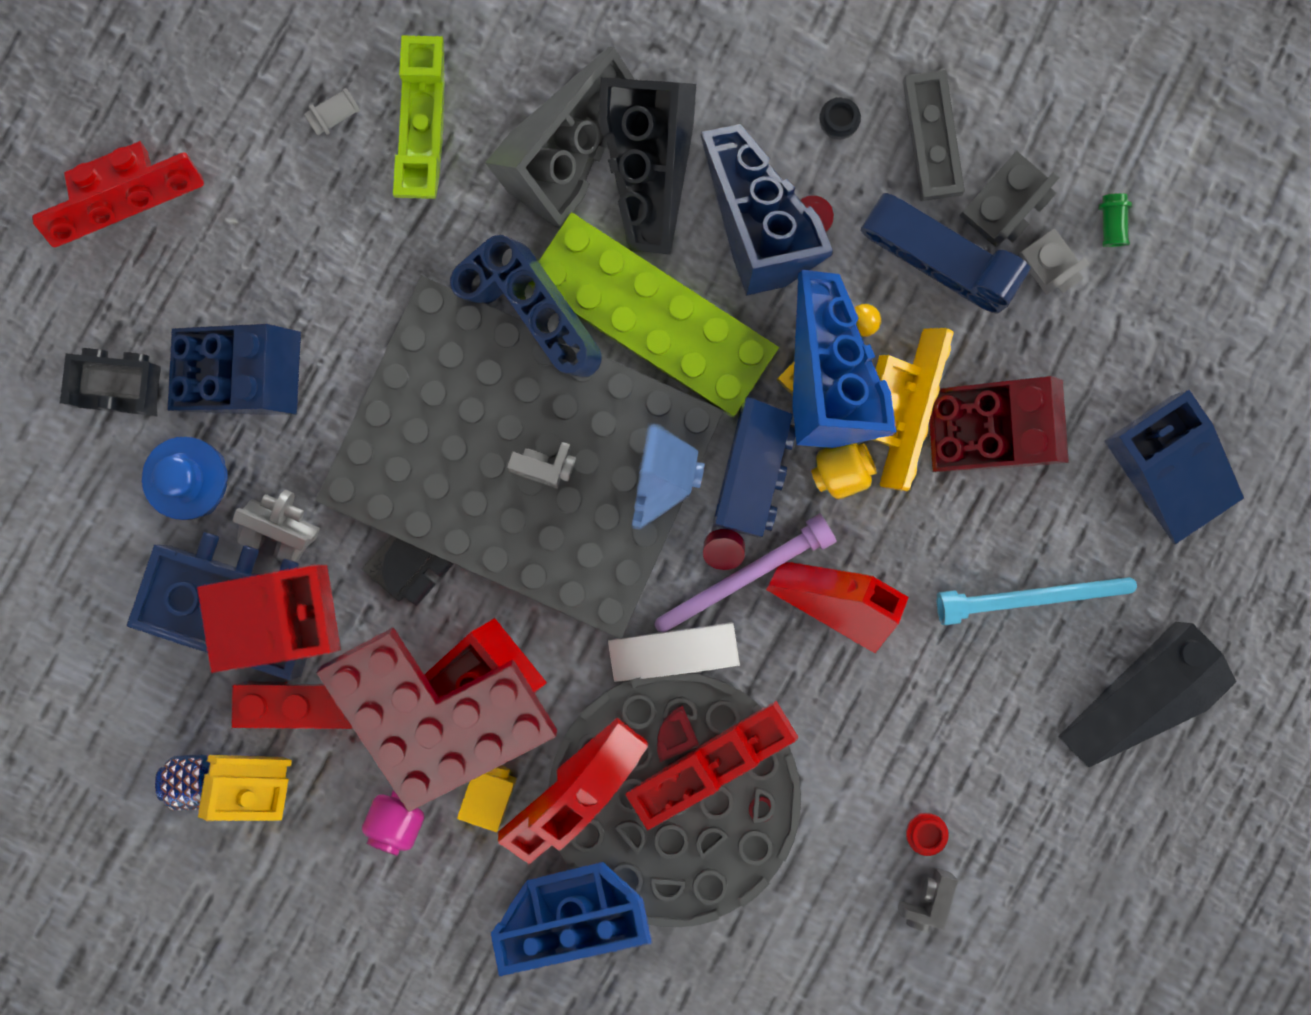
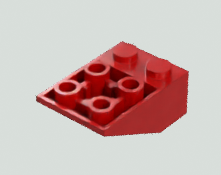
M327 565L294 568L197 587L211 673L323 655L341 650Z

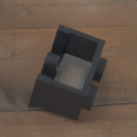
M82 348L81 355L66 353L60 404L82 409L157 416V397L161 367L149 362V355L124 352L123 359L108 358V351L93 348Z

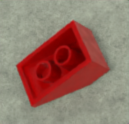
M496 618L471 631L424 674L439 698L511 660L515 661L534 693L547 684L546 680Z

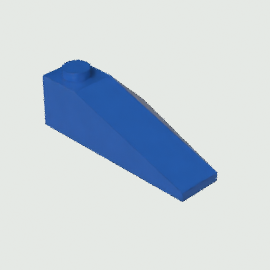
M801 270L798 273L792 403L796 445L837 448L891 436L896 433L891 391L886 380L880 381L872 363L875 354L871 345H865L856 326L859 318L840 274Z

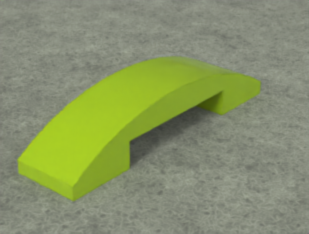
M401 35L399 76L402 81L398 155H395L393 196L394 198L436 199L443 140L444 39L443 36Z

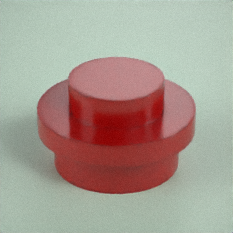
M921 813L913 817L908 823L906 839L909 846L916 853L923 856H933L941 852L947 845L949 838L948 828L945 822L937 815Z

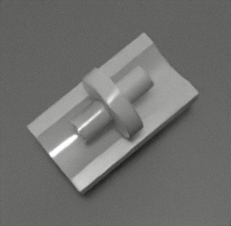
M284 490L278 499L265 494L261 502L254 499L249 500L243 509L238 508L235 511L232 520L240 524L237 543L258 549L264 544L265 538L268 536L278 541L273 556L281 562L283 559L295 562L299 560L305 548L317 539L320 528L301 520L304 510L293 506L295 494L288 490Z

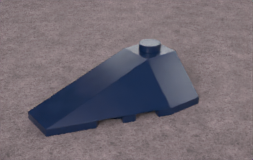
M741 124L703 131L701 133V140L732 257L746 296L786 287L798 279V273L801 270H811L832 256L833 249L819 215L811 206L806 208L794 194L795 187L788 179L783 180L769 164L770 158Z

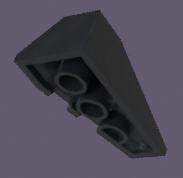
M601 77L599 125L602 135L606 136L611 157L608 160L611 174H615L620 195L618 201L629 250L671 254L694 127L697 84Z
M1175 622L1058 737L1087 767H1092L1208 711L1237 681L1222 652L1193 623Z

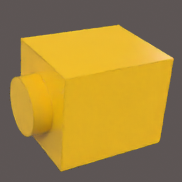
M501 765L469 781L457 819L497 833L502 825L517 781L516 777L509 775L510 769Z

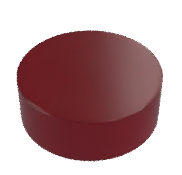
M718 529L705 537L703 558L709 566L719 570H730L738 567L743 562L745 542L737 532L729 529Z

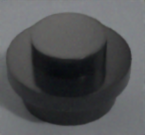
M836 97L827 101L819 115L821 129L827 136L833 139H846L852 136L857 131L861 121L858 106L852 100L844 97Z

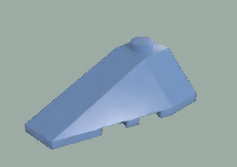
M650 425L632 529L641 530L688 498L692 487L700 488L705 463L697 462L699 451L659 426Z

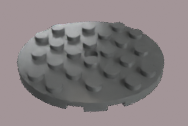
M697 673L645 679L639 677L620 683L603 693L585 708L570 726L557 751L550 773L549 787L557 781V769L616 718L647 741V749L621 787L594 819L560 850V853L568 866V870L604 862L642 897L648 925L688 927L718 920L720 916L728 914L740 906L744 907L770 884V880L779 870L783 861H786L799 825L801 811L799 775L795 759L789 746L760 761L757 767L724 784L716 793L647 831L625 793L697 748L694 747L660 762L657 752V737L661 724L668 714L675 708L683 705L700 746L763 709L748 695L732 685ZM759 796L769 798L771 809L766 802L759 801ZM755 798L753 806L754 815L752 819L749 814V805L750 802Z

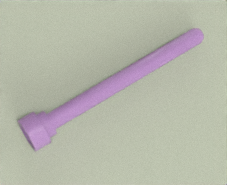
M820 513L807 520V526L800 529L802 534L658 617L655 620L656 630L659 632L669 631L809 548L813 551L819 547L824 550L836 543L837 540L827 522Z

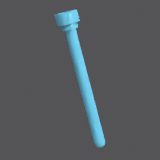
M1126 577L966 597L964 593L958 594L954 590L938 592L936 603L940 623L944 626L960 624L962 619L968 618L969 614L1131 594L1136 591L1137 583L1133 578Z

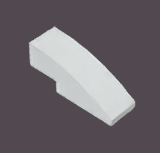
M732 622L608 640L614 682L627 681L639 677L645 679L740 666L734 623Z

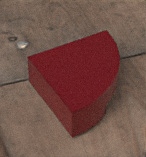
M683 705L670 712L661 724L657 737V752L660 762L699 746Z

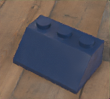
M746 397L740 409L712 526L758 538L763 537L764 530L772 531L778 507L771 506L774 490L782 491L787 473V466L781 465L784 449L792 450L796 437L795 426L791 425L792 413Z

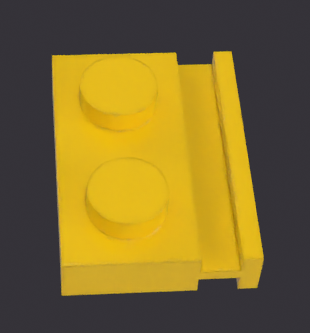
M208 755L207 761L210 762L209 774H205L198 812L199 818L206 821H282L289 781L286 778L287 766H291L292 760L285 757Z

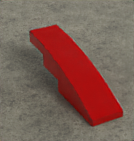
M775 701L666 766L627 791L625 795L648 831L716 793L724 784L757 767L760 761L796 742L799 736L778 702Z

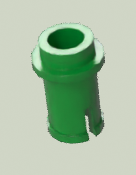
M1114 193L1102 196V203L1098 205V210L1103 213V247L1130 245L1128 209L1132 208V202L1128 201V194Z

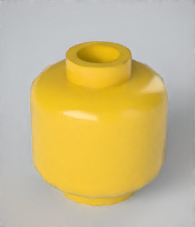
M855 443L837 448L825 447L819 450L816 455L817 467L811 469L813 479L819 491L828 490L830 495L838 500L868 489L872 484V475L877 474L874 461L865 443L859 445Z

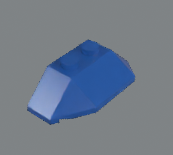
M604 862L527 880L508 907L501 922L497 923L491 932L499 977L652 943L642 897Z

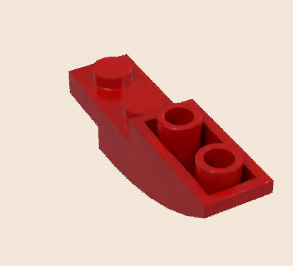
M616 718L557 769V781L498 831V843L528 864L532 863L551 846L560 851L594 819L621 787L647 749V741Z

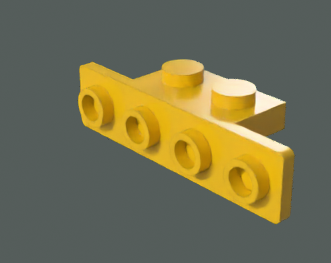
M923 329L913 364L890 355H879L876 372L880 381L886 380L891 391L896 433L893 435L872 440L890 447L880 480V486L883 488L899 491H909L912 481L917 473V462L923 441L928 434V423L933 405L939 395V384L945 362L951 352L950 344L954 332L950 329Z

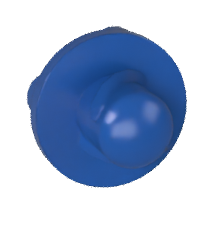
M175 437L162 442L149 454L142 470V487L148 502L159 513L173 519L193 520L211 514L221 502L227 488L228 475L223 455L205 441L192 437Z

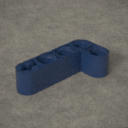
M883 193L861 227L863 235L875 244L978 307L995 314L1000 313L1009 306L1031 269L1025 260L1009 251L1000 249L993 255L912 205L889 193Z
M494 235L487 239L452 271L450 286L453 293L459 298L474 303L490 304L504 293L550 361L559 371L579 377H588L599 369L602 357L598 345L525 244L504 235ZM511 248V260L507 265L503 266V255L506 250ZM477 275H479L480 285L475 292H473V279ZM534 281V293L530 298L526 299V286L529 282ZM557 313L559 319L558 326L550 333L548 321L553 314ZM571 347L580 349V351L576 354ZM576 358L579 360L577 364L573 363Z

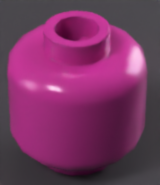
M394 790L391 796L378 795L373 799L362 825V832L368 837L366 844L398 856L400 850L407 851L413 847L425 816L419 808L408 812Z

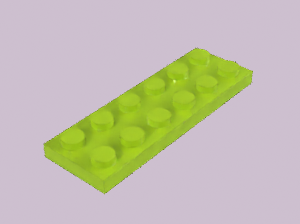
M572 212L538 261L577 317L715 407L723 410L732 418H734L779 349L777 345ZM534 281L529 282L528 285L535 289Z

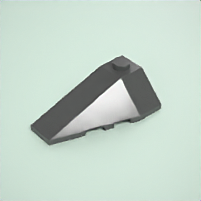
M608 47L511 131L486 161V165L509 194L557 227L563 225L570 213L574 211L585 197L590 185L586 182L592 164L594 161H600L604 152L601 143L605 135H602L599 125L601 77L634 79L614 47Z

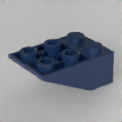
M271 324L172 328L167 411L296 415L301 331Z
M1190 390L1170 396L1104 440L1173 544H1177L1244 499L1215 427Z

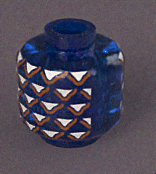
M208 755L173 756L165 762L164 767L158 769L155 778V791L157 798L163 801L167 808L172 811L199 810L205 774H209L210 762L207 761Z

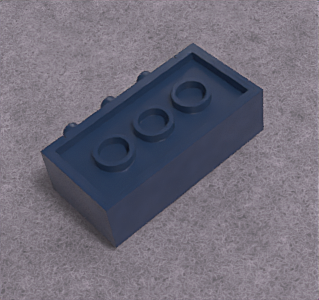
M204 532L202 534L196 554L171 545H154L126 626L208 653L197 587L258 575L252 573L259 550L244 545L237 565L234 567L213 560L219 536ZM283 559L279 571L298 568L299 563ZM307 657L251 666L250 668L292 680L301 677Z

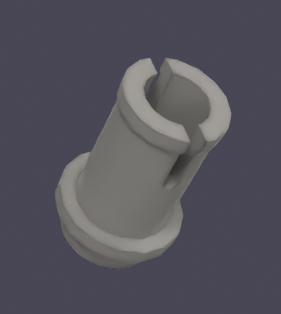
M344 88L342 92L316 107L313 104L309 105L310 110L304 113L317 136L323 132L328 135L330 134L328 129L352 114L358 113L360 109L347 88Z

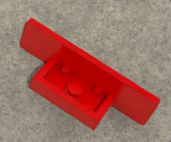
M138 141L126 147L117 148L112 153L88 163H81L73 169L64 172L69 200L32 215V221L47 242L56 248L204 186V181L187 153L182 152L151 165L148 151L142 142Z

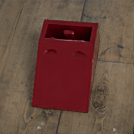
M1045 376L940 388L929 420L933 472L1069 463L1062 379Z

